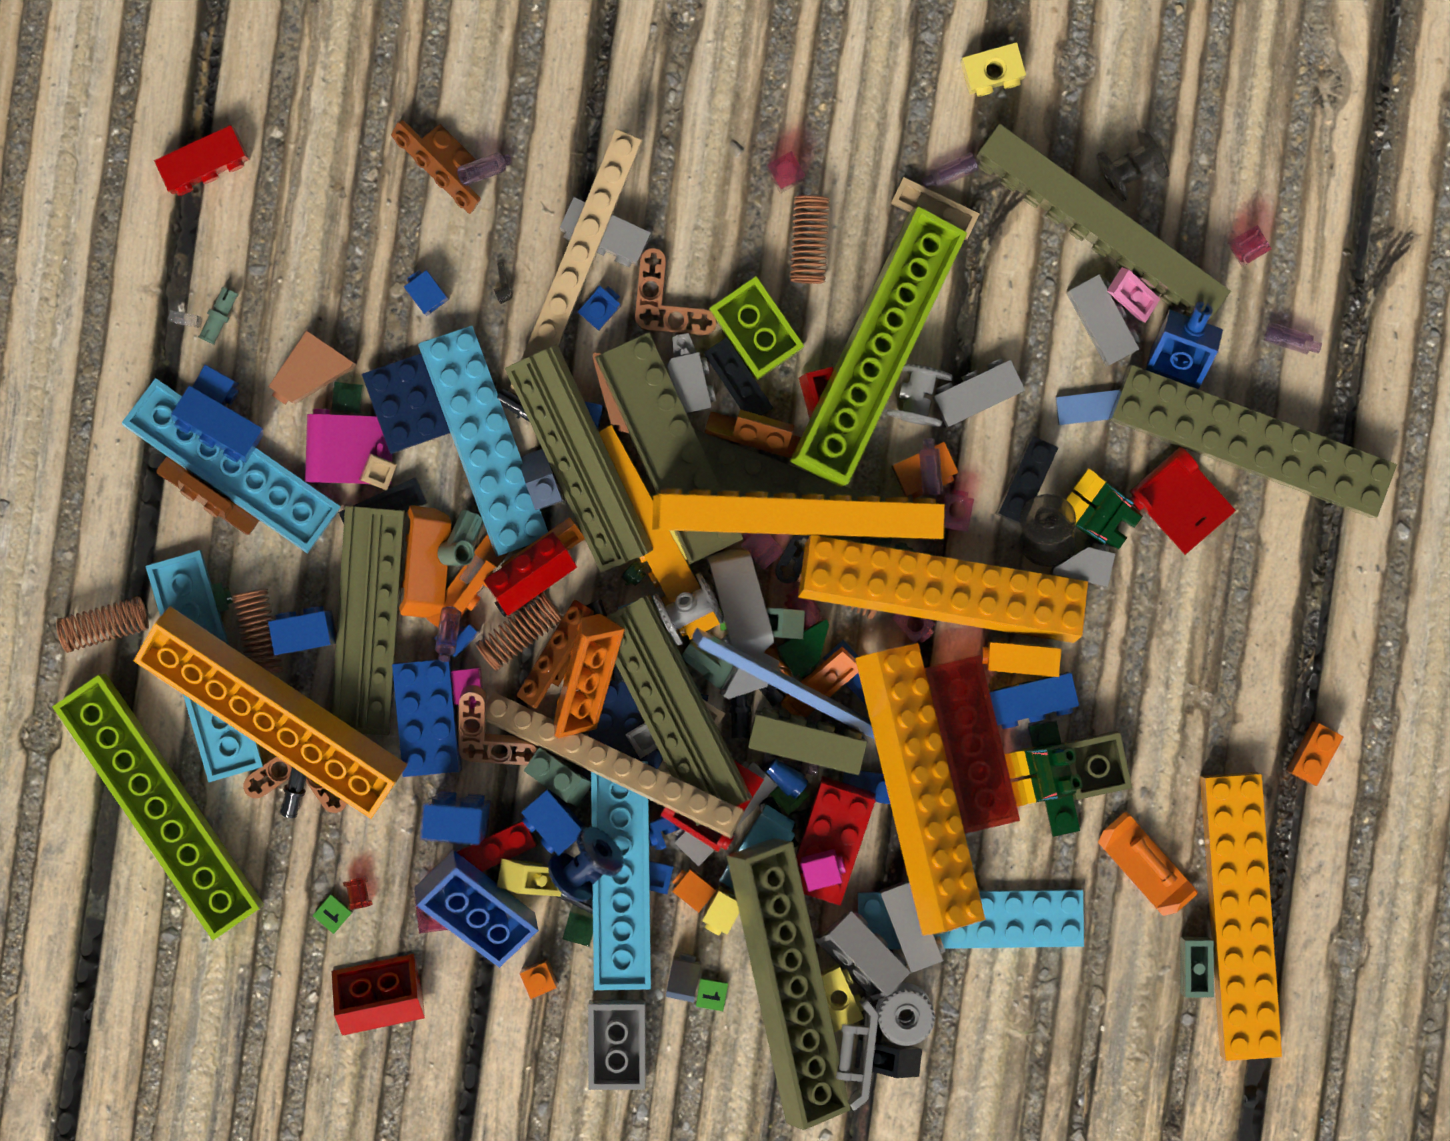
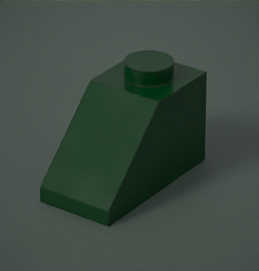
M827 619L803 631V639L791 638L777 646L794 677L800 674L801 678H804L816 669L814 665L820 661L829 627Z

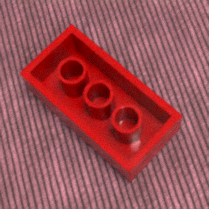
M825 776L821 777L796 853V861L805 895L841 906L876 801V793ZM835 849L837 857H843L846 873H842V883L809 891L801 865L802 857Z

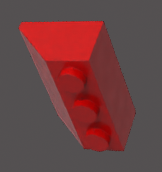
M414 954L331 971L334 1017L342 1036L425 1018L423 993Z

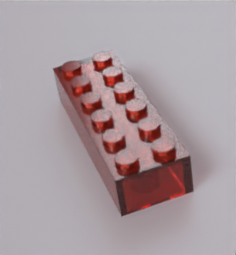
M976 654L924 667L964 833L968 834L1020 821L981 655Z

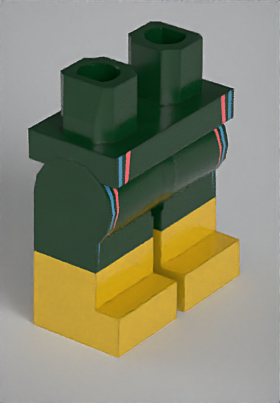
M1089 468L1072 489L1073 492L1069 493L1055 513L1101 545L1106 543L1115 549H1120L1127 539V536L1115 529L1122 520L1130 527L1135 528L1143 517L1132 506L1134 502L1102 480ZM1080 497H1082L1083 499H1085L1087 502H1089L1090 504H1092L1094 507H1092V506H1090L1089 504H1087V503H1086L1085 501H1083Z
M1065 743L1022 748L1003 754L1009 779L1036 774L1035 776L1010 782L1015 807L1060 799L1075 794L1076 790L1083 787L1081 777L1078 774L1072 775L1070 764L1075 763L1076 760L1074 748L1065 747Z

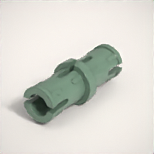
M221 288L213 308L207 312L209 314L208 319L198 338L215 345V341L224 323H228L230 319L227 316L239 294L227 288Z

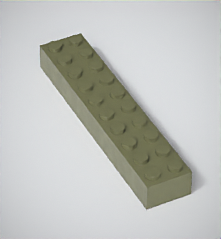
M1001 124L997 126L976 156L975 160L979 162L977 166L989 175L992 173L996 174L1002 179L1000 183L1013 192L1017 189L1024 194L1023 200L1034 208H1037L1039 205L1046 210V216L1058 225L1061 222L1070 228L1068 232L1080 241L1086 239L1093 244L1091 249L1104 258L1108 255L1115 260L1114 265L1119 270L1122 267L1129 269L1150 290L1153 288L1162 294L1160 299L1171 307H1174L1176 304L1183 309V315L1191 317L1196 304L1204 302L1201 309L1202 312L1206 304L1213 308V313L1208 319L1210 320L1231 292L1224 285Z
M1134 365L1128 366L1108 419L1369 518L1378 517L1397 464Z
M773 838L727 855L785 1121L786 1124L806 1130L851 1109L848 1103L844 1080L836 1079L840 1059L793 842Z

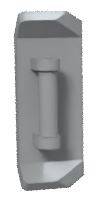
M733 549L706 556L730 645L748 655L764 652L774 643L749 550Z
M864 996L859 1001L866 1010L864 1026L842 1024L841 1032H843L840 1063L839 1071L836 1073V1079L858 1081L857 1090L848 1101L854 1111L869 1098L878 1022L877 1012ZM854 1034H863L859 1073L850 1072Z

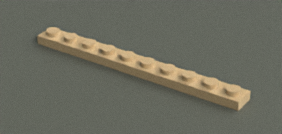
M615 129L521 360L557 344L559 346L642 144V139ZM511 384L509 391L516 394L515 389Z
M495 692L492 693L486 704V722L729 838L732 837L744 814L742 809L582 733L557 738L554 736V720Z

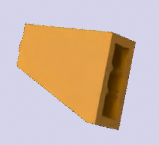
M988 642V646L982 649L981 664H986V670L1059 677L1061 648Z

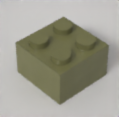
M1112 731L1061 742L1062 744L1065 743V747L1074 748L1076 760L1075 763L1070 764L1072 775L1078 774L1082 780L1083 787L1076 790V793L1073 794L1074 799L1079 800L1132 788L1120 732Z

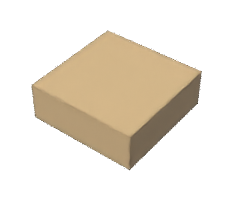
M369 454L359 480L387 490L397 464Z

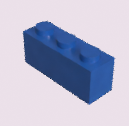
M188 386L171 413L176 428L187 434L190 431L200 436L198 440L210 448L214 446L224 450L223 454L234 462L241 460L246 463L264 435L263 428L191 386Z
M1070 672L1059 674V677L1049 676L986 691L994 724L996 726L1001 725L1002 729L1018 726V720L1029 718L1030 723L1046 719L1045 714L1056 712L1057 716L1073 713V707L1079 706L1072 673Z

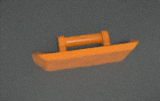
M411 505L407 512L410 518V532L406 534L405 539L407 548L404 580H402L401 588H405L404 599L399 606L401 615L428 618L440 614L444 607L448 566L439 561L438 548L441 543L448 541L450 537L451 520L449 515L436 508Z
M1124 812L1103 830L1098 841L1100 846L1163 916L1177 913L1198 894L1195 887L1184 877L1128 812Z

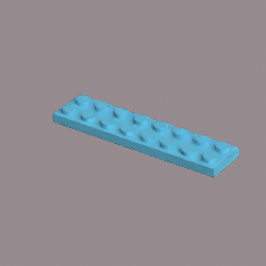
M473 326L419 343L418 346L496 557L532 544L545 535L548 530L540 509L535 510L520 466L523 464L501 402L497 398L498 394Z
M155 378L122 421V425L308 554L340 511L341 506L257 448H255L246 463L241 460L234 462L223 454L224 450L217 446L210 448L198 440L200 436L191 431L187 434L176 428L171 413L182 396Z
M202 550L146 566L160 616L171 606L229 645ZM183 694L208 782L263 767V759L256 742Z
M591 772L592 827L603 830L609 837L613 838V841L617 843L616 845L622 852L621 855L624 861L622 870L617 875H603L593 884L594 990L651 989L649 799Z
M1083 890L979 891L986 920L947 932L933 934L934 938L940 936L945 949L1084 947ZM858 892V914L867 921L868 925L866 927L873 934L878 933L888 944L886 946L888 949H902L881 893Z

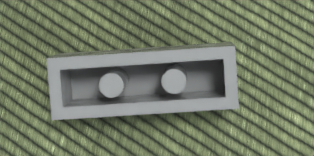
M573 197L560 226V230L565 233L563 237L569 241L585 205V202ZM612 215L597 254L604 256L608 252L616 256L614 261L629 268L631 264L638 266L641 256L652 236L651 232Z
M1097 275L1069 290L1066 294L1107 367L1139 350L1137 344L1140 343V340L1133 328L1128 329L1124 321L1127 316L1120 303L1115 304L1110 293L1107 292L1110 283L1106 278L1102 279L1100 275Z
M1000 358L988 364L989 370L984 373L978 374L977 370L961 377L963 383L953 387L950 382L936 389L938 394L933 396L932 399L946 428L1025 391L1011 360L1004 363L1003 359Z
M909 879L879 890L911 973L942 962L941 953L946 951L940 936L935 938L933 934L922 936Z

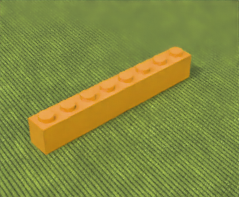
M611 425L599 432L601 439L653 547L651 552L639 557L642 563L647 561L652 571L648 575L655 588L662 587L666 596L661 599L665 606L675 602L679 594L684 592L692 593L701 587L670 531L652 530L653 499L613 426ZM713 611L678 630L682 637L688 635L691 640L696 628L706 632L719 625L720 622Z

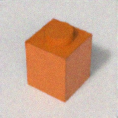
M691 867L687 872L682 869L672 881L675 885L672 892L698 913L717 890L715 886Z
M548 958L521 969L519 973L530 999L556 989L559 984Z

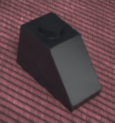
M858 1039L856 1068L860 1067L863 1039ZM875 1041L872 1072L893 1078L919 1077L922 1049L892 1042Z

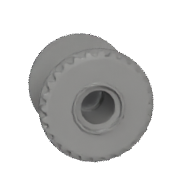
M905 363L902 371L911 373L908 383H902L899 399L904 400L903 411L888 409L887 415L910 423L941 426V420L927 417L931 400L925 398V394H933L936 379L950 381L952 380V374L928 366Z
M697 573L696 577L702 588L692 593L684 592L679 594L675 602L664 606L658 593L653 596L659 609L658 612L677 645L683 644L677 629L713 611L720 624L724 623L723 615L719 609L720 606L701 573Z
M901 982L888 997L878 999L876 1012L880 1028L884 1035L892 1042L905 1046L914 1045L923 1041L932 1031L935 1022L934 1009L927 994L917 985ZM904 1009L912 1011L911 1015L907 1018L899 1017V1013Z

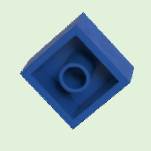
M324 606L303 609L304 615L297 616L296 611L276 614V620L268 622L274 655L336 644V630L332 610L324 611Z
M548 788L521 812L524 815L523 823L531 832L535 830L539 832L543 837L540 842L551 854L555 851L560 855L577 840L578 833L586 828L567 804Z

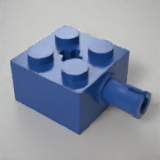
M1198 302L1191 317L1169 310L1150 349L1146 366L1147 371L1199 390L1218 353L1223 329L1207 323L1213 313V308L1209 304H1206L1202 312L1201 309L1204 302Z

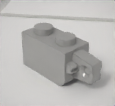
M689 333L672 337L674 358H671L667 367L672 384L686 414L712 408L711 402L716 401L713 386L706 385L704 375L710 374L706 357L700 358L699 352L696 353Z

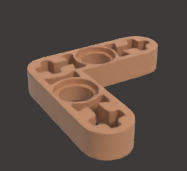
M651 248L646 250L640 259L635 312L638 326L647 331L677 334L689 333V335L707 336L713 333L717 323L710 311L662 306L666 259L663 252L659 249ZM651 254H656L657 259L662 261L661 264L655 266V274H661L660 279L653 276L643 278L644 272L650 274V265L645 263V260L650 259ZM651 281L655 282L659 287L658 294L654 297L645 296L642 291L644 284ZM646 310H651L653 316H660V310L666 311L663 317L665 327H658L660 321L652 320L650 325H645L644 320L640 319V315H644ZM673 312L681 313L684 317V323L679 328H673L668 324V317ZM688 313L694 314L693 320H701L702 315H707V319L712 321V326H707L706 330L703 331L700 325L692 324V330H687L689 322Z
M469 685L462 690L459 701V755L469 762L528 765L539 747L514 735L485 734V691L476 685ZM470 696L475 697V709H470ZM475 719L480 723V726L469 728L466 726L465 721ZM469 744L474 745L475 751L470 750ZM484 744L488 745L487 752H484ZM501 744L508 751L504 754H498L492 748L495 745ZM513 746H516V754H512ZM525 748H531V754H526Z
M276 756L245 779L243 783L245 793L251 798L265 796L289 779L292 766ZM276 762H283L287 765L288 772L285 777L279 778L274 775L272 768ZM266 769L268 777L275 784L271 786L269 780L261 786V793L258 790L252 791L250 788L253 785L252 779L254 778L256 781L264 778L266 775L262 771ZM306 777V783L328 812L338 813L347 806L348 803L342 799L339 801L340 807L335 804L329 805L328 801L331 799L329 793L326 791L322 795L319 790L324 789V787L315 784L313 780Z

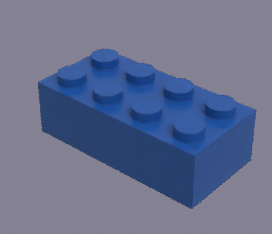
M452 658L392 664L401 760L408 764L402 773L403 777L460 772L462 770L461 756L459 755L456 705H454L451 671H453Z
M440 791V793H437V795L424 804L421 839L479 844L488 835L491 800H484L485 795L468 794L465 798L456 797V792Z
M454 850L414 887L417 907L499 968L539 931L534 911L505 889L497 887L496 882Z

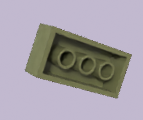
M763 707L762 711L756 710L748 748L856 775L860 774L867 740L860 731L845 727L844 731L836 730L834 724L818 720L817 725L807 723L806 717L790 714L789 718L779 716V710Z

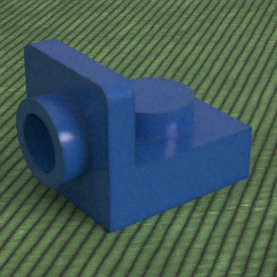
M599 285L594 294L579 309L578 313L600 331L621 307V304L617 301L620 296L609 286L603 289Z
M469 624L467 627L462 625L452 635L453 643H450L442 634H437L434 638L439 642L436 647L447 657L451 654L454 657H458L480 631L472 624Z
M664 817L649 822V845L651 847L654 846L655 850L666 848L661 831H663L664 835H667L680 828Z

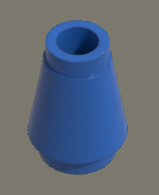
M776 758L765 770L786 796L798 797L808 784V780L804 778L805 774Z

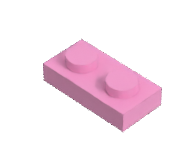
M1123 267L1107 290L1134 317L1143 322L1148 320L1160 301V298L1136 275Z

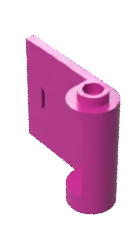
M313 409V414H307L305 482L369 484L359 480L369 454L376 456V445L377 456L392 462V454L388 450L377 417L330 415V409Z

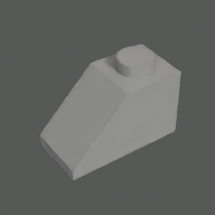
M1093 543L1092 548L1084 547L1051 568L1050 574L1108 587L1115 553L1108 552L1109 546Z
M763 652L750 655L780 671L778 667L780 661ZM733 666L720 694L730 699L767 687L768 683Z

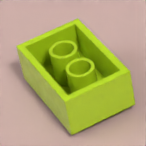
M757 276L709 308L717 323L757 381L804 349L803 343Z

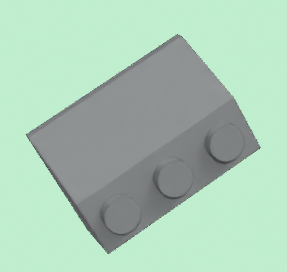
M850 911L842 915L821 933L815 941L843 970L848 969L851 978L872 1000L888 997L911 972L906 968V961L896 953L893 955L886 947L888 944L885 939L878 933L873 934L866 927L868 923L860 914H854Z

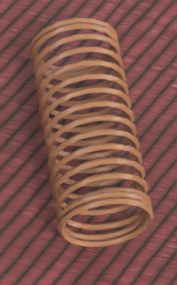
M798 195L794 197V204L797 206L793 210L797 213H794L793 216L797 219L793 220V223L796 225L792 228L796 231L792 233L796 238L792 239V242L795 244L791 248L795 251H792L791 254L795 257L791 258L794 264H791L790 267L794 270L790 271L792 274L790 281L822 284L826 282L824 275H805L794 272H826L825 269H806L795 266H826V263L802 262L796 259L826 260L827 258L825 256H804L795 253L823 254L827 253V251L796 247H827L828 245L824 243H802L796 240L827 241L828 238L805 237L796 234L825 235L828 234L827 231L801 230L797 228H828L829 226L825 224H803L797 221L828 222L829 219L805 218L797 215H829L828 212L801 211L798 209H829L830 207L827 204L830 203V199L824 196Z
M268 589L232 595L233 603H245L235 606L234 609H247L235 614L236 616H245L237 619V622H248L239 625L238 628H250L240 631L239 634H252L242 637L240 640H254L241 646H256L243 650V653L259 652L246 657L257 659L253 660V662L262 668L264 667L271 674L283 672L282 666L267 667L278 664L282 660L265 661L281 655L266 654L274 652L273 647L264 648L272 646V641L262 642L271 639V635L259 636L270 633V629L257 630L269 627V624H255L272 619L273 616L257 617L271 613L272 610L250 612L271 605L269 603L252 605L268 601L270 599L268 597L250 599L268 594Z
M543 592L538 597L553 618L536 598L533 600L548 622L533 604L528 602L543 626L528 608L523 606L538 630L521 610H518V612L532 632L515 613H513V616L524 629L527 636L519 629L511 617H508V620L517 630L522 640L514 633L506 621H503V624L510 631L518 645L509 637L501 625H498L513 649L504 641L497 630L493 629L508 653L500 646L492 634L488 633L503 657L495 650L488 639L483 636L484 641L491 648L498 661L480 640L476 642L478 650L494 670L498 671L500 667H503V662L508 664V658L513 660V654L518 656L517 649L523 652L522 645L528 648L527 641L533 644L532 637L538 640L537 634L543 636V631L548 633V627L553 629V623L558 625L563 619Z
M136 596L132 597L131 603L126 599L125 605L120 601L119 607L114 602L113 609L108 604L107 611L104 606H101V612L98 608H95L94 612L89 609L88 614L83 611L82 616L80 613H77L76 618L71 614L70 620L67 616L57 618L56 629L61 646L65 652L69 653L73 652L74 649L79 650L80 647L86 648L87 645L91 647L93 643L98 645L99 642L110 641L111 638L116 640L117 636L122 638L123 634L128 636L129 633L133 635L135 632L140 633L141 630L148 631L149 621L142 599ZM135 618H136L137 623H138V625H139V630L136 628ZM129 620L133 626V632L130 629ZM123 622L127 628V633L124 631ZM117 624L121 630V635L118 633ZM111 626L115 632V637L112 635ZM62 627H63V629H64L67 642H66V640H65V638H64V634H63ZM105 628L109 634V639L106 637ZM99 630L103 636V640L100 639ZM93 632L97 638V642L93 640ZM87 634L91 640L90 644L87 641ZM81 636L85 642L84 646L81 643ZM75 638L79 644L78 647L75 645Z

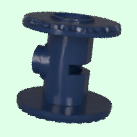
M586 827L577 835L579 855L575 858L566 853L552 856L548 862L549 876L552 878L551 881L555 884V887L564 896L566 895L567 898H571L573 901L584 902L593 896V884L603 875L614 876L622 870L624 863L623 856L621 855L622 852L616 845L617 843L613 841V838L609 837L603 830L595 827Z

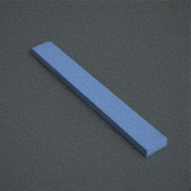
M696 628L692 637L698 647L875 739L869 718L699 628Z

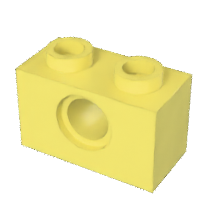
M1017 42L963 57L960 62L969 95L977 93V97L991 94L994 92L993 88L1004 85V89L1021 85L1020 80H1024L1026 76ZM990 65L998 66L1001 70V76L998 78L990 77L987 74L986 68Z
M502 859L497 887L519 894L561 896V892L555 887V884L551 881L552 878L549 876V863Z
M720 885L718 886L703 913L702 921L705 922L707 930L716 935H720L721 932L728 935L739 915L735 893Z
M837 964L822 971L821 976L833 1031L841 1030L842 1024H854L864 1019L861 1011L865 1009L859 1002L861 997L859 994L854 996L849 987L854 982L848 969L842 970L840 965ZM841 990L846 993V999L843 1003L836 1004L831 1001L830 998L834 991Z

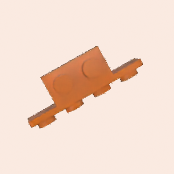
M488 533L474 551L473 561L463 566L445 591V602L441 613L427 618L429 622L446 634L451 633L467 609L472 611L481 599L478 594L484 586L487 587L483 580L496 571L508 554L496 557Z

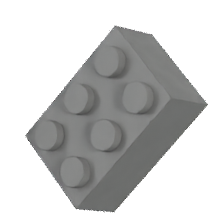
M589 1000L588 1090H645L646 1000Z

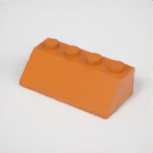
M602 614L583 617L578 625L574 647L571 650L569 665L564 676V683L554 715V736L557 738L597 729L625 630Z

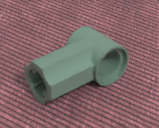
M468 510L461 511L448 541L441 543L438 548V558L442 564L446 566H465L473 561L475 555L473 546L484 524L482 517Z
M692 640L681 655L684 661L701 672L706 680L720 690L734 666L698 647L694 640Z

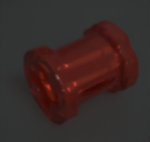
M368 877L343 882V886L347 887L350 902L348 910L373 905L372 900H369L366 886Z

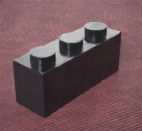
M1035 436L1029 437L995 513L996 515L1019 525L1025 524L1059 447Z

